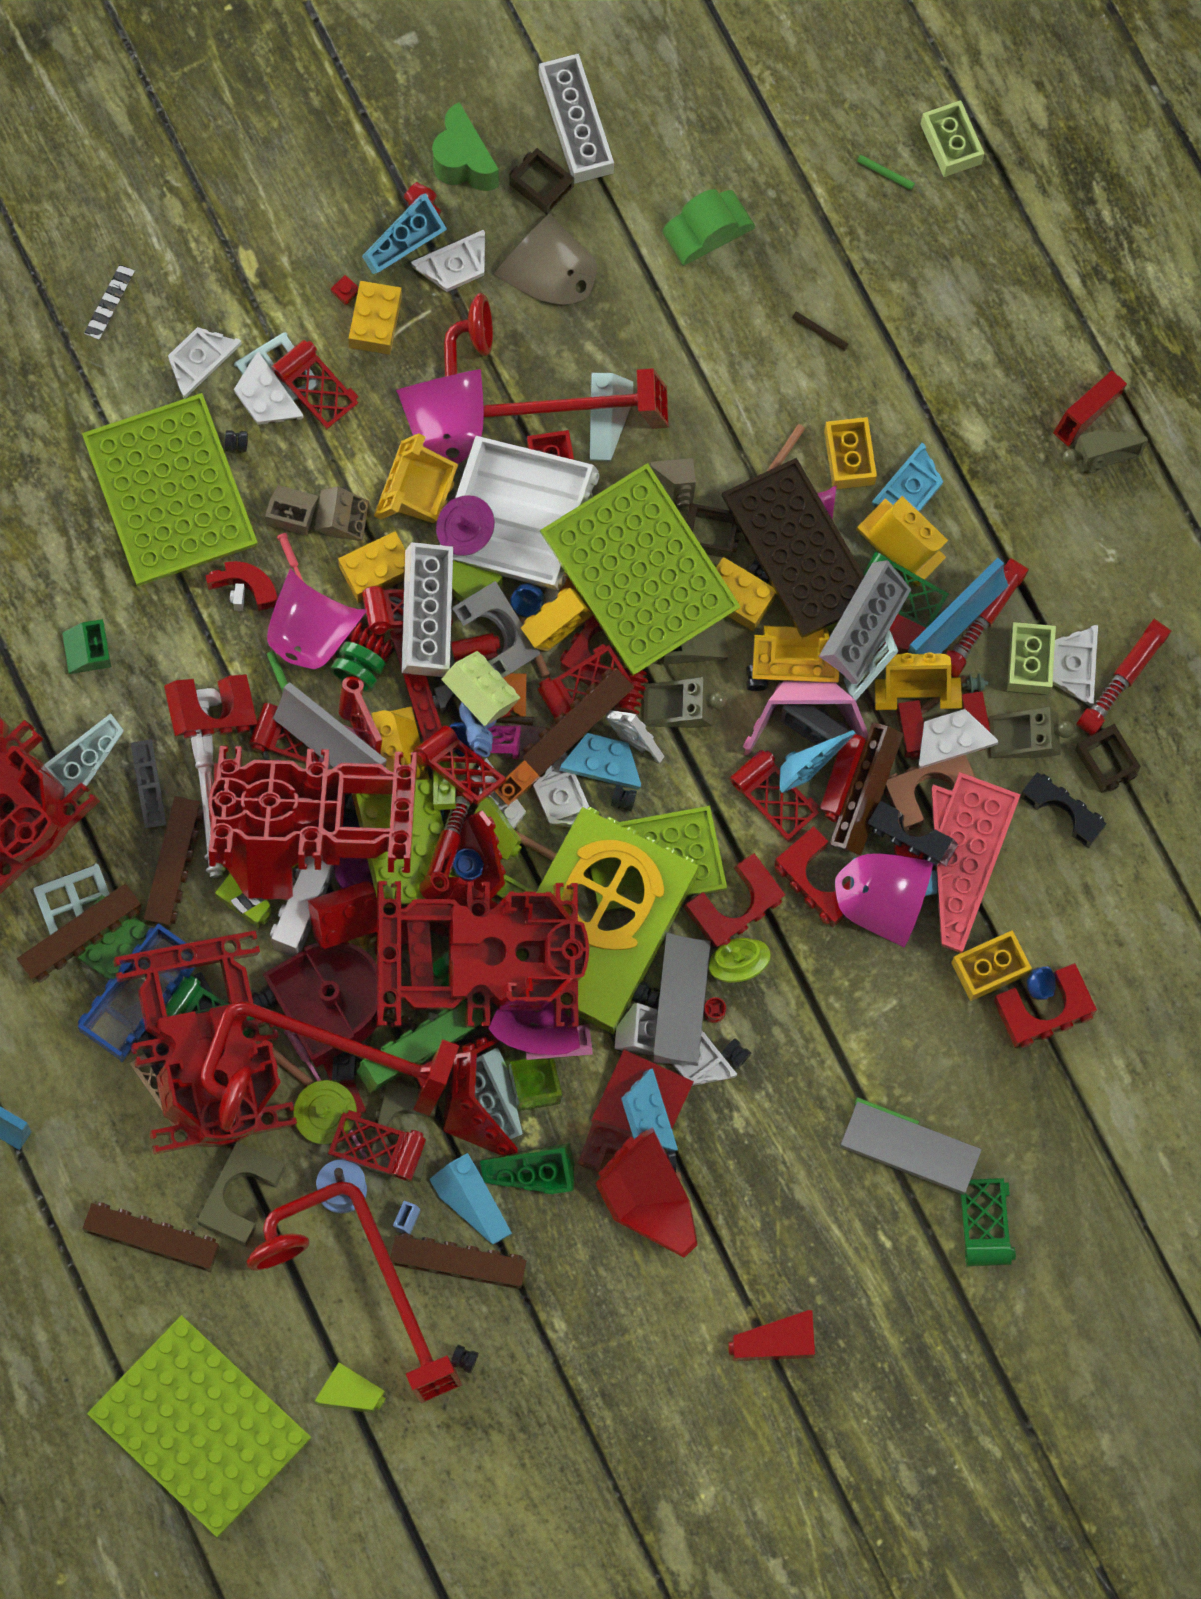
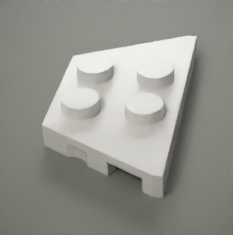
M479 231L412 261L411 265L415 270L446 292L484 276L485 231Z
M197 327L168 355L184 399L242 344L240 339H230L223 337V334L211 333L206 329Z
M259 352L256 353L234 388V392L257 425L268 424L269 422H284L286 419H303L302 412Z
M1098 625L1055 640L1053 685L1089 706H1093Z
M966 709L925 721L918 767L922 769L998 744V740Z
M612 710L608 712L605 718L620 739L642 753L645 750L649 751L658 763L663 760L665 756L654 742L653 735L647 732L645 729L646 725L635 714Z
M566 752L533 785L549 826L571 827L581 808L587 809L589 807L576 774L559 771V767L568 757Z
M703 1031L701 1034L698 1066L672 1064L681 1076L694 1081L692 1086L731 1079L737 1076L734 1069Z

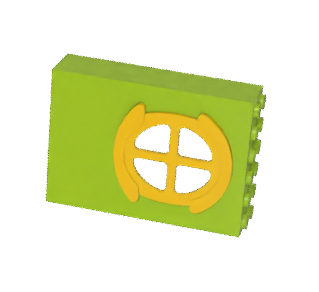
M582 807L536 893L551 892L553 894V885L555 883H564V887L560 888L561 900L570 901L571 889H567V885L578 883V885L581 884L602 895V901L590 922L583 921L578 915V921L584 923L589 940L587 969L584 977L578 981V1017L614 1035L616 1027L625 1015L637 987L644 979L666 937V933H668L698 876L699 866L696 865L697 862L687 856L682 858L676 855V850L668 846L664 849L657 845L658 842L648 836L643 838L638 835L639 832L628 826L625 829L618 825L619 822L611 817L606 819L600 816V812L596 809ZM606 858L619 859L621 865L608 887H603L584 877L585 870L595 862ZM630 866L635 867L639 871L644 882V899L640 904L616 892L625 872ZM611 901H615L635 912V917L621 928L610 931H603L598 928V923ZM563 906L567 913L571 915V910ZM524 950L516 952L519 960L525 961L527 959V953ZM562 994L561 1002L564 1005H570L571 997L567 994Z

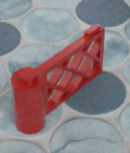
M302 340L272 365L271 368L275 375L291 389L322 426L328 430L359 403L357 401L359 396L351 387L347 390L316 355L315 351H317V348L311 341L306 342ZM315 363L322 369L321 376L309 375L310 367ZM297 378L306 379V389H297L292 382ZM309 379L321 380V391L308 390ZM324 380L335 383V392L323 391ZM308 393L320 394V405L310 404L308 402ZM323 395L335 396V406L322 405ZM338 396L347 397L351 404L347 407H337ZM322 409L334 410V418L328 423L322 417Z
M371 586L363 590L362 596L371 632L380 635L386 633L389 629L403 628V621H394L393 616L396 612L402 616L404 614V610L401 608L404 605V589L383 590L379 586ZM389 597H398L402 601L396 605L390 601ZM451 614V626H452V625H453V619H452V614Z
M493 633L451 642L455 663L476 651L483 655L486 660H491L498 656L497 649L501 648L499 637L494 636ZM512 707L507 714L500 718L511 716L510 712L514 711V707Z
M605 644L600 645L593 650L595 654L557 678L551 680L549 677L539 683L540 687L537 691L554 719L562 712L566 714L572 709L569 705L575 700L577 693L587 694L577 691L580 678L592 681L591 684L600 682V680H596L598 667L611 668L613 670L616 663L619 668L618 670L630 683L632 682L611 645L607 647ZM609 651L613 658L611 667L599 665L601 656ZM595 659H597L596 664H595V663H590V662L594 661ZM587 664L595 666L593 678L581 676L582 669ZM568 676L577 677L574 690L566 688L562 680ZM568 691L573 692V697H571Z
M354 676L347 677L342 683L339 715L344 720L350 721L356 735L381 754L383 740L362 698L363 681Z
M264 703L257 719V725H255L249 741L252 750L258 753L271 751L306 764L307 756H300L296 750L297 747L304 745V743L300 742L294 745L289 736L292 733L287 732L282 725L273 719L278 706ZM284 737L287 738L291 746L284 750L275 747L277 741ZM314 752V761L319 762L316 756L318 754Z
M443 726L413 750V752H417V764L430 766L462 792V797L471 804L474 802L478 805L506 781L502 774L459 741L455 731L449 726ZM458 748L464 753V757L453 756V751ZM441 761L450 762V768H443L438 763ZM454 762L465 763V769L454 768ZM469 763H476L480 766V770L469 769ZM455 774L466 775V781L457 780ZM470 775L481 776V782L470 781ZM485 776H492L497 781L495 783L485 782ZM471 787L482 788V793L477 796L471 791Z
M760 750L737 770L729 780L788 842L819 814L817 810L819 806L811 797L807 799L796 787L788 790L795 794V802H783V793L781 791L780 801H768V789L780 790V786H768L769 777L775 772L780 778V769L775 765V757L771 752ZM755 789H765V801L756 800L751 793ZM768 804L780 805V815L771 816L768 813ZM783 805L795 806V817H783ZM798 806L807 807L812 814L807 818H799ZM782 820L794 821V830L790 834L782 828Z
M351 1110L348 1113L343 1112L328 1155L392 1175L403 1181L411 1182L426 1139L423 1137L424 1134L417 1130L403 1132L362 1119V1114ZM346 1120H350L356 1123L358 1129L346 1135L344 1125ZM370 1127L375 1128L379 1136L367 1141L363 1131ZM361 1133L365 1143L353 1148L348 1138ZM390 1134L399 1136L397 1143L388 1148L383 1138ZM381 1139L385 1150L374 1155L369 1145ZM347 1140L350 1150L344 1153L336 1152L337 1144ZM367 1146L371 1156L364 1160L358 1159L355 1152ZM388 1153L391 1159L388 1168L378 1165L376 1158Z

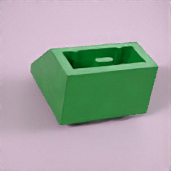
M103 619L82 622L62 633L69 674L112 667Z

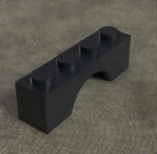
M1037 772L1021 792L1020 798L1036 810L1045 806H1057L1065 810L1073 823L1071 836L1089 849L1107 824L1104 822V818L1100 814L1092 813L1088 810L1086 804L1082 801L1075 800L1069 796L1070 793L1065 788L1057 787L1053 784L1050 777Z
M882 801L879 802L868 822L873 828V833L882 838L884 835L890 837V842L899 847L902 845L909 847L908 851L918 857L920 854L926 856V860L935 866L941 864L946 867L958 846V843L953 838L936 829L922 837L910 836L904 829V815L894 807Z

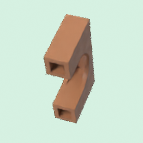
M966 755L919 769L918 766H913L907 769L904 774L898 775V773H895L888 777L884 791L890 805L904 815L905 832L922 826L924 822L914 795V790L920 782L936 778L945 781L953 789L959 772L975 777Z

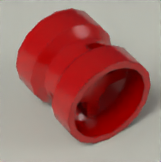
M718 997L710 998L704 1007L705 1019L710 1023L722 1021L726 1013L725 1002Z

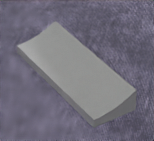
M888 560L871 564L819 655L820 658L840 671L852 684L860 682L911 591V588Z
M289 682L283 688L281 701L273 719L310 749H314V752L321 758H323L321 750L329 749L331 766L336 767L340 763L382 764L386 768V759L293 684Z
M666 933L653 1054L654 1062L698 1066L711 941Z
M858 1101L840 1146L851 1152L965 1195L982 1150Z

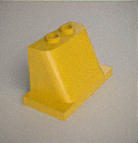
M419 433L402 440L374 517L382 520L399 512L430 523L437 522L440 512L447 505L446 498L454 486L453 478L459 464L423 447L426 437Z
M903 496L894 505L885 498L856 528L883 556L924 580L946 558L940 551V548L948 539ZM906 575L907 580L913 579L910 576ZM918 581L911 582L916 588L921 584Z
M764 625L763 635H754L752 679L839 682V671L819 657L830 638L828 628H823L802 638L796 627Z
M931 652L924 654H896L886 665V679H875L876 710H897V698L940 697V709L962 708L961 678H951V658L946 654H934Z
M412 706L393 711L382 710L371 713V717L383 740L381 756L386 759V768L394 772L395 752H403L401 765L411 764V752L421 744ZM417 764L416 780L429 779L427 766Z

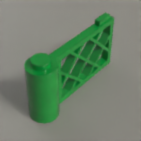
M874 552L863 572L864 576L872 563L888 560L894 569L896 568L903 572L908 586L909 582H920L924 592L911 595L910 591L909 596L906 598H910L913 610L908 612L900 610L898 614L927 628L936 618L949 593L896 564L887 557ZM906 575L910 576L913 579L907 580ZM925 586L931 588L932 590L926 591ZM936 591L943 595L938 604L930 605L927 593ZM924 594L927 607L915 610L912 597ZM936 607L932 614L931 608ZM925 609L929 610L930 619L926 625L918 620L916 612ZM914 613L915 618H913L912 616H910V615H908V614Z
M189 976L188 978L183 977L166 1003L165 1008L167 1017L193 1012L196 1006L198 1011H195L196 1014L208 1012L210 1008L200 1010L199 1001L203 995L212 1000V1008H215V1002L221 1006L229 1004L199 986L201 982L198 979ZM247 1016V1021L255 1020V1018ZM248 1028L247 1031L243 1032V1035L249 1038L253 1032L252 1029Z
M1004 1178L972 1179L968 1186H975L980 1192L973 1199L966 1192L965 1195L960 1194L966 1267L1011 1265L1012 1260H1016L1015 1247H1011L1006 1206V1197L1010 1196L1009 1182L1004 1183ZM999 1184L1000 1193L994 1198L986 1189L989 1185ZM982 1193L992 1201L985 1209L975 1202ZM994 1203L1002 1209V1214L998 1219H995L987 1212ZM972 1204L982 1212L975 1220L967 1214V1210ZM983 1215H986L994 1222L987 1231L977 1223ZM997 1225L1004 1231V1238H995L989 1232ZM973 1226L983 1233L980 1239L970 1240L969 1231Z

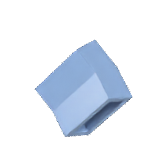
M403 1201L393 1224L396 1231L411 1234L420 1214V1208L415 1204ZM411 1210L410 1213H409V1215H408V1217H407V1220H406L404 1226H402L403 1223H404V1220H405V1218H406V1216H407V1214H408V1211Z

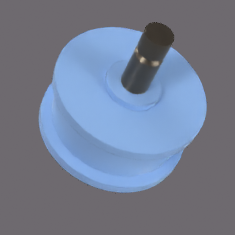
M335 1160L326 1164L320 1170L316 1180L317 1190L343 1181L357 1186L366 1198L367 1185L365 1176L357 1164L346 1160ZM338 1195L322 1202L326 1209L335 1213H349L355 1210L351 1199L346 1195Z

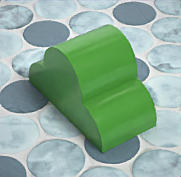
M460 102L453 105L445 116V131L440 133L433 142V170L436 177L449 185H458L467 181L473 188L481 191H490L498 188V167Z
M711 189L692 198L683 207L682 213L665 225L663 234L682 265L685 266L755 229V224L733 190L719 193L716 189Z

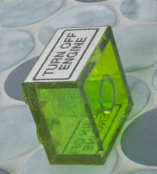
M554 1058L523 1059L510 1062L508 1073L517 1111L560 1104L563 1094Z

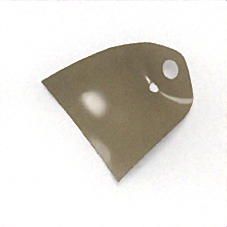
M549 213L513 250L494 275L539 300L565 305L582 301L590 295L597 273V263L594 257ZM569 270L574 271L571 276L567 274ZM580 280H584L586 283V288L582 293L576 291V284Z

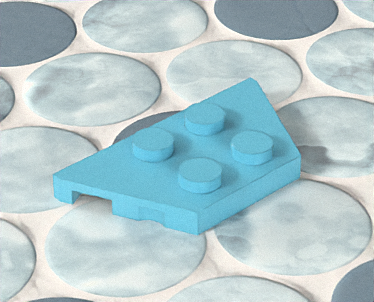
M921 443L881 490L872 501L873 506L877 507L885 498L894 505L903 496L920 512L943 485V480L936 471L935 464L930 459L925 444Z
M590 733L583 737L559 767V771L637 790L641 787L629 743Z
M649 1069L643 1073V1077L632 1085L631 1090L626 1092L621 1098L631 1132L635 1139L642 1132L653 1127L662 1147L667 1149V1152L676 1151L678 1148L653 1069Z

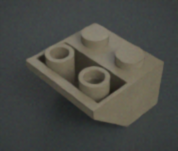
M278 485L271 496L265 515L266 525L307 536L319 496Z
M339 486L321 490L315 530L329 537L362 541L369 500Z

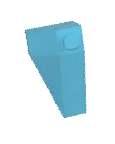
M854 730L798 753L793 751L785 757L786 762L780 767V791L784 793L809 782L856 734Z
M468 1153L447 1164L429 1179L439 1198L473 1226L492 1245L512 1234Z

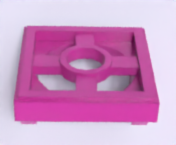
M493 726L488 730L492 733L493 737L501 736V738H493L490 753H513V759H519L521 726ZM504 741H513L510 744H500Z

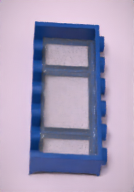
M158 923L155 928L151 927L145 935V941L142 945L138 944L132 951V954L186 944V942ZM184 951L181 953L183 960H192L190 952ZM139 960L138 966L146 970L149 968V963L146 960ZM122 964L118 972L125 974L134 971L133 964ZM195 968L158 974L165 1005L183 977L188 978ZM117 977L110 979L105 986L106 991L102 996H97L94 999L91 1010L88 1014L84 1013L78 1021L80 1033L104 1048L121 1062L132 1051L131 1046L133 1043H138V1039L146 1032L138 991L144 983L145 977L117 982Z

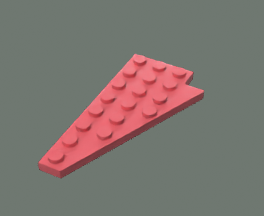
M959 772L953 791L933 784L931 794L934 829L953 838L958 843L946 867L941 864L936 866L941 946L962 953L1021 794Z

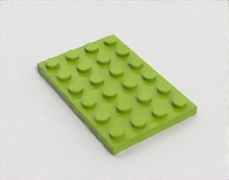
M432 779L416 780L410 873L402 872L404 859H396L394 861V873L388 872V852H384L376 859L367 858L376 897L378 881H387V885L383 887L384 899H394L395 888H391V883L401 881V907H407L414 899H426L420 893L419 885L426 877L439 835L444 830L440 810H434ZM352 793L361 828H390L392 795ZM451 869L449 877H456ZM388 904V905H385L383 908H394V907H393L392 905H389V904Z
M710 806L619 822V826L625 829L627 826L639 832V836L646 838V836L651 837L658 842L657 845L664 849L668 846L677 851L676 855L682 858L687 856L697 862L696 865L699 866L698 876L687 897L696 896L701 892L708 894L727 890ZM606 858L590 866L592 881L603 887H608L619 869L621 861L617 858ZM630 866L625 872L616 892L640 904L644 899V882L639 871L635 867ZM595 892L597 906H599L603 897ZM611 901L605 912L627 909V907Z

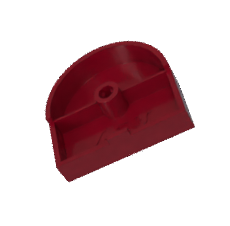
M316 942L304 947V951L263 973L267 984L283 1012L288 1017L359 1043L365 1040L377 1028V964L365 950L357 945L344 942L323 949ZM387 993L383 995L385 1003H387ZM297 1034L315 1067L344 1052Z

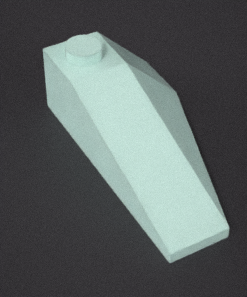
M592 373L591 397L633 394V381L613 373ZM631 407L591 410L590 461H611Z
M109 714L44 764L65 787L64 797L81 782L86 786L89 784L123 734V728L112 714Z
M497 1047L477 1056L475 1098L510 1139H513L523 1133L508 1069Z

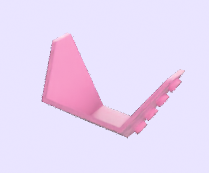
M784 680L777 685L761 717L758 718L754 725L752 736L747 737L743 748H745L744 756H749L778 704H836L856 735H860L866 740L868 731L855 699L838 686L836 682Z

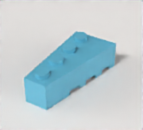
M426 193L420 195L363 254L362 257L372 274L382 271L447 230Z

